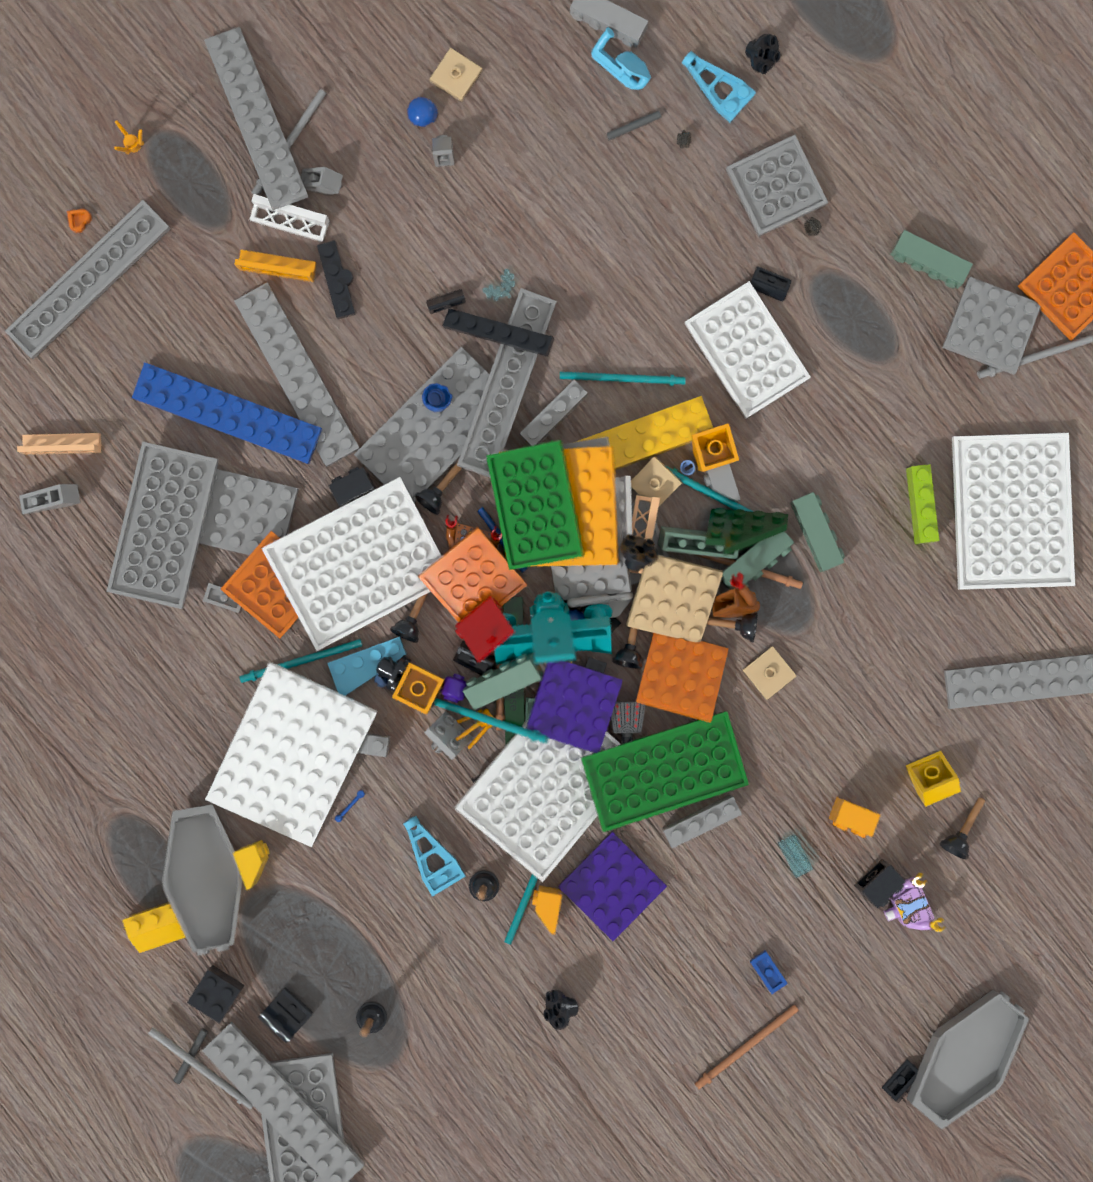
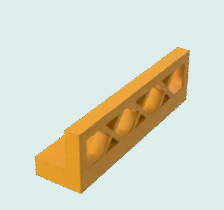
M240 250L239 259H235L234 265L242 271L314 282L317 263Z

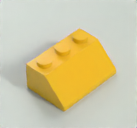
M169 902L129 915L122 920L128 939L139 953L185 938Z

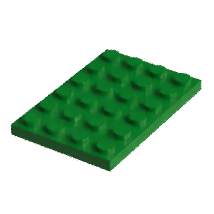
M562 440L486 455L509 570L584 557Z

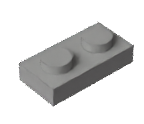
M208 583L203 598L204 602L241 613L242 607L220 590L221 586Z

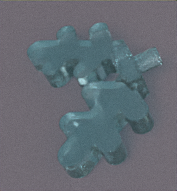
M505 269L504 275L500 276L501 280L505 281L501 282V287L506 288L503 292L500 286H497L496 290H494L493 285H489V288L484 287L482 289L483 293L487 294L486 297L488 299L494 296V301L505 296L510 298L509 292L516 285L515 281L510 282L514 278V274H510L509 270Z

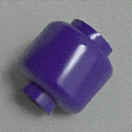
M454 674L453 677L447 676L441 689L444 699L455 703L465 699L463 689L467 684L464 681V676Z

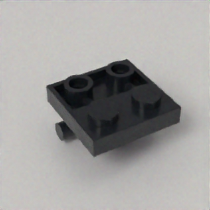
M285 987L258 1018L281 1040L287 1043L308 1021L313 1012Z

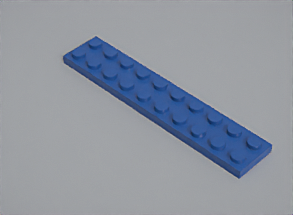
M145 362L132 398L307 464H310L322 428Z

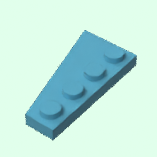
M397 637L328 663L338 693L346 696L378 674L376 668L383 657L388 658L390 656L393 661L397 662L403 655L407 654L401 638Z

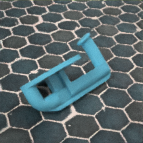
M607 27L592 49V57L627 88L634 90L643 89L651 79L646 64L629 51L617 55L615 60L608 55L603 48L608 40L614 37V32L611 28ZM632 75L639 77L640 80L636 81Z

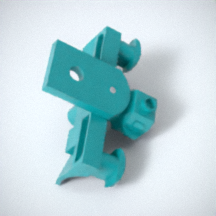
M548 591L538 594L534 600V605L530 607V625L516 626L515 617L511 614L503 613L515 632L495 649L496 665L514 660L522 654L528 655L532 652L535 655V663L575 659V651L612 654L609 619L613 613L612 608L607 604H594L585 609V620L578 619L573 621L570 620L568 604L563 601V598L558 593Z

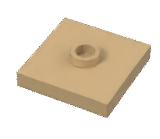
M450 48L431 76L430 82L462 102L482 72V68Z
M654 456L631 480V487L640 496L660 498V506L683 482Z
M773 646L742 670L766 700L796 677V674Z

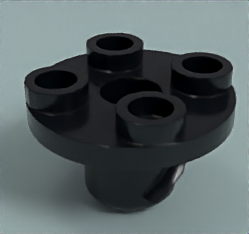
M766 33L761 35L757 41L755 38L747 44L745 55L750 59L752 69L755 72L766 74L780 60L781 52L779 51L777 36Z
M628 534L620 545L621 553L625 558V566L632 571H639L644 569L645 566H651L658 559V550L652 539H644Z
M403 655L398 663L393 661L390 656L388 658L383 657L379 661L376 672L379 677L389 679L387 690H396L402 674L411 662L408 656Z
M560 990L548 991L545 995L546 1009L543 1012L544 1019L549 1021L556 1030L565 1029L568 1026L570 1017L577 1015L578 1003L574 998L566 997Z

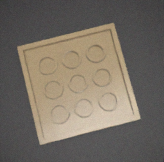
M658 555V559L653 565L645 566L626 623L627 627L678 639L683 638L691 642H701L723 575L722 570Z

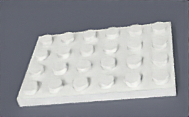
M750 281L684 323L745 419L811 378Z

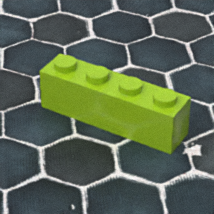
M931 465L911 466L906 469L914 542L915 544L939 541Z

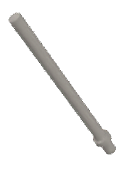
M320 89L286 139L289 149L325 97L326 93ZM257 179V184L251 193L259 195L263 190L260 179Z
M1093 334L1021 358L1019 366L1093 342ZM988 366L987 369L978 371L977 376L979 379L987 376L993 377L1003 371Z
M152 1027L148 1033L237 1099L238 1104L242 1103L250 1110L252 1109L253 1105L240 1091Z

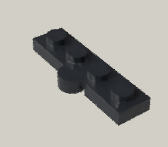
M336 241L317 245L337 320L356 315L348 285L353 282V275L349 270L343 269Z

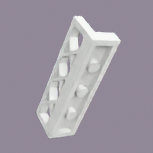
M253 194L252 203L254 206L250 221L323 242L329 224L327 215L290 204L272 210L268 198ZM258 208L265 209L269 216L263 219L257 218ZM282 214L287 221L277 224L273 217ZM297 219L302 220L305 224L299 230L294 229L291 224ZM314 225L322 226L320 236L312 234L309 228Z
M631 476L615 477L624 539L628 534H632Z

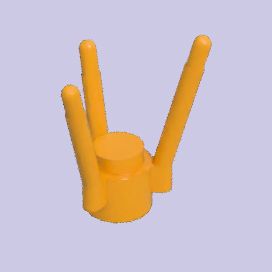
M116 120L115 124L125 136L123 139L125 148L115 146L114 149L126 154L138 152L141 145H144L142 129L138 130L137 138L133 134H128L119 121Z
M487 708L483 711L482 709L477 711L493 717ZM465 716L456 721L462 723L472 718ZM477 720V723L456 737V741H459L481 726L483 728L482 731L468 746V749H471L493 725Z

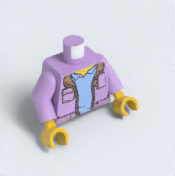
M920 872L915 878L906 879V883L903 884L904 888L899 893H894L890 897L893 907L884 910V915L888 922L898 918L899 922L907 928L917 930L934 929L937 932H941L945 927L938 926L937 922H943L944 919L937 918L935 921L932 920L935 918L922 890L927 880L920 881L918 879L923 876V873Z

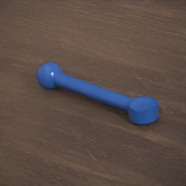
M363 790L358 791L357 796L342 813L335 816L336 822H341L342 817L360 798L365 796Z

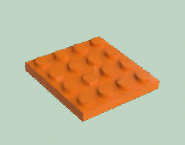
M1074 232L1017 286L1029 299L1036 301L1041 306L1040 310L1070 341L1093 320V251Z
M476 527L418 575V578L458 622L488 596H493L503 606L527 586V583L515 569L509 570L505 557L479 527Z
M271 530L220 590L278 638H281L299 617L262 550L263 547L281 539Z
M653 633L636 702L711 722L729 648L704 641L691 642L683 638L678 639Z

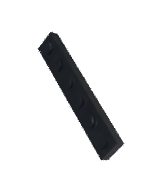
M450 308L442 325L445 329L548 357L554 342L553 336Z

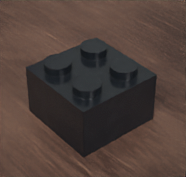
M363 467L351 469L348 471L349 475L343 478L338 476L331 480L332 484L328 485L340 507L376 490L368 472Z
M881 859L854 886L871 904L879 909L889 903V898L894 893L897 894L904 888L903 884L906 881L890 864Z
M212 965L204 974L187 1004L220 1024L245 985Z

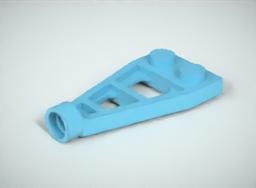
M692 51L682 61V64L688 68V71L715 110L730 123L756 94L743 80L699 58ZM704 70H709L716 75L715 80L710 85L700 76ZM718 82H725L733 88V91L724 100L720 99L714 90Z
M417 816L403 823L408 831L422 880L432 896L466 877L456 858L420 823ZM417 825V829H416V830H412V829H411V828H413L414 826ZM422 837H426L433 846L432 849L425 853L421 852L417 841ZM433 853L438 854L445 861V865L435 872L429 870L426 862L427 857Z

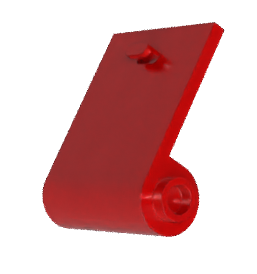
M491 595L455 625L457 628L455 630L456 634L461 639H464L478 662L483 660L515 632L501 612L503 610L501 605Z

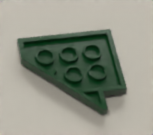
M711 509L705 545L724 546V555L731 554L787 531L788 514L781 512H752L742 509Z

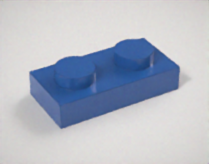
M766 950L749 960L771 994L788 984Z

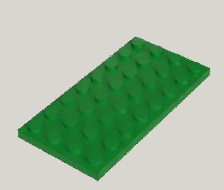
M727 711L714 714L711 722L698 719L580 757L602 832H607L749 785Z

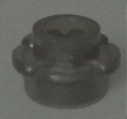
M683 130L682 133H678L677 145H680L681 149L689 148L691 133Z
M810 217L809 220L805 221L804 228L809 236L814 234L817 236L819 230H821L820 221L814 217Z

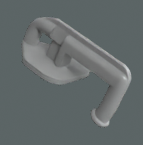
M624 592L572 598L568 600L567 604L571 609L594 604H607L612 608L613 613L610 618L618 617L632 600L633 593Z

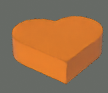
M85 209L67 211L69 227L75 233L83 232L85 225L89 224L92 220L91 214Z

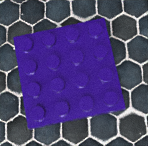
M563 660L547 662L525 729L537 730L540 734L548 736L549 739L593 753L600 752L623 680Z
M612 831L558 887L614 941L667 885Z

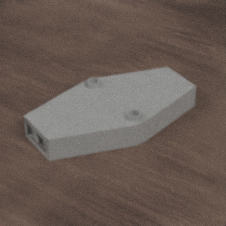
M213 804L172 812L162 877L163 891L192 952H197L198 955L209 954V949L217 948V952L229 950V945H234L242 886V876L233 855L235 851Z
M994 990L990 991L939 1027L931 1037L917 1076L906 1099L941 1129L993 1094L1004 1082L1029 1018L1024 1015L1025 1010L1017 1004L1012 1005L1009 1002L1011 998L1002 991L1000 993Z

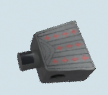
M616 701L611 715L613 732L621 733V744L632 741L633 733H641L646 705L636 701Z

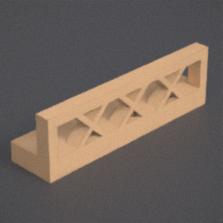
M101 434L22 435L23 446H17V452L25 455L101 453Z
M636 495L632 516V535L635 531L636 537H641V534L645 532L644 539H653L660 498ZM639 500L651 502L649 510L644 514L638 508ZM637 511H638V513L640 514V517H638V518L636 519ZM642 518L646 523V529L639 533L635 528V522ZM629 569V572L642 575L643 569L639 571Z

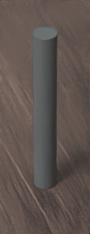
M656 111L606 133L607 138L612 140L661 118V114L659 111Z
M203 1028L200 1030L188 1052L191 1056H196L208 1034L207 1030ZM183 1061L173 1080L175 1083H181L190 1064Z

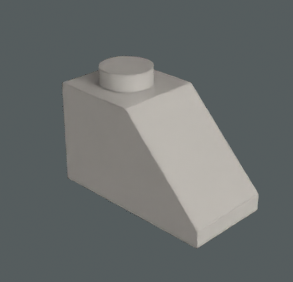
M439 135L436 138H432L435 166L454 165L452 138L447 135Z
M326 167L302 170L301 179L306 190L327 195L339 194L343 175Z
M730 464L705 472L704 481L706 486H710V489L734 502L741 500Z

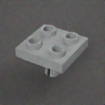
M447 711L424 732L433 741L432 749L434 750L438 746L434 752L441 753L443 751L451 759L473 739L468 734L459 741H456V737L466 730Z

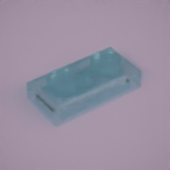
M795 834L778 842L795 878L813 870Z

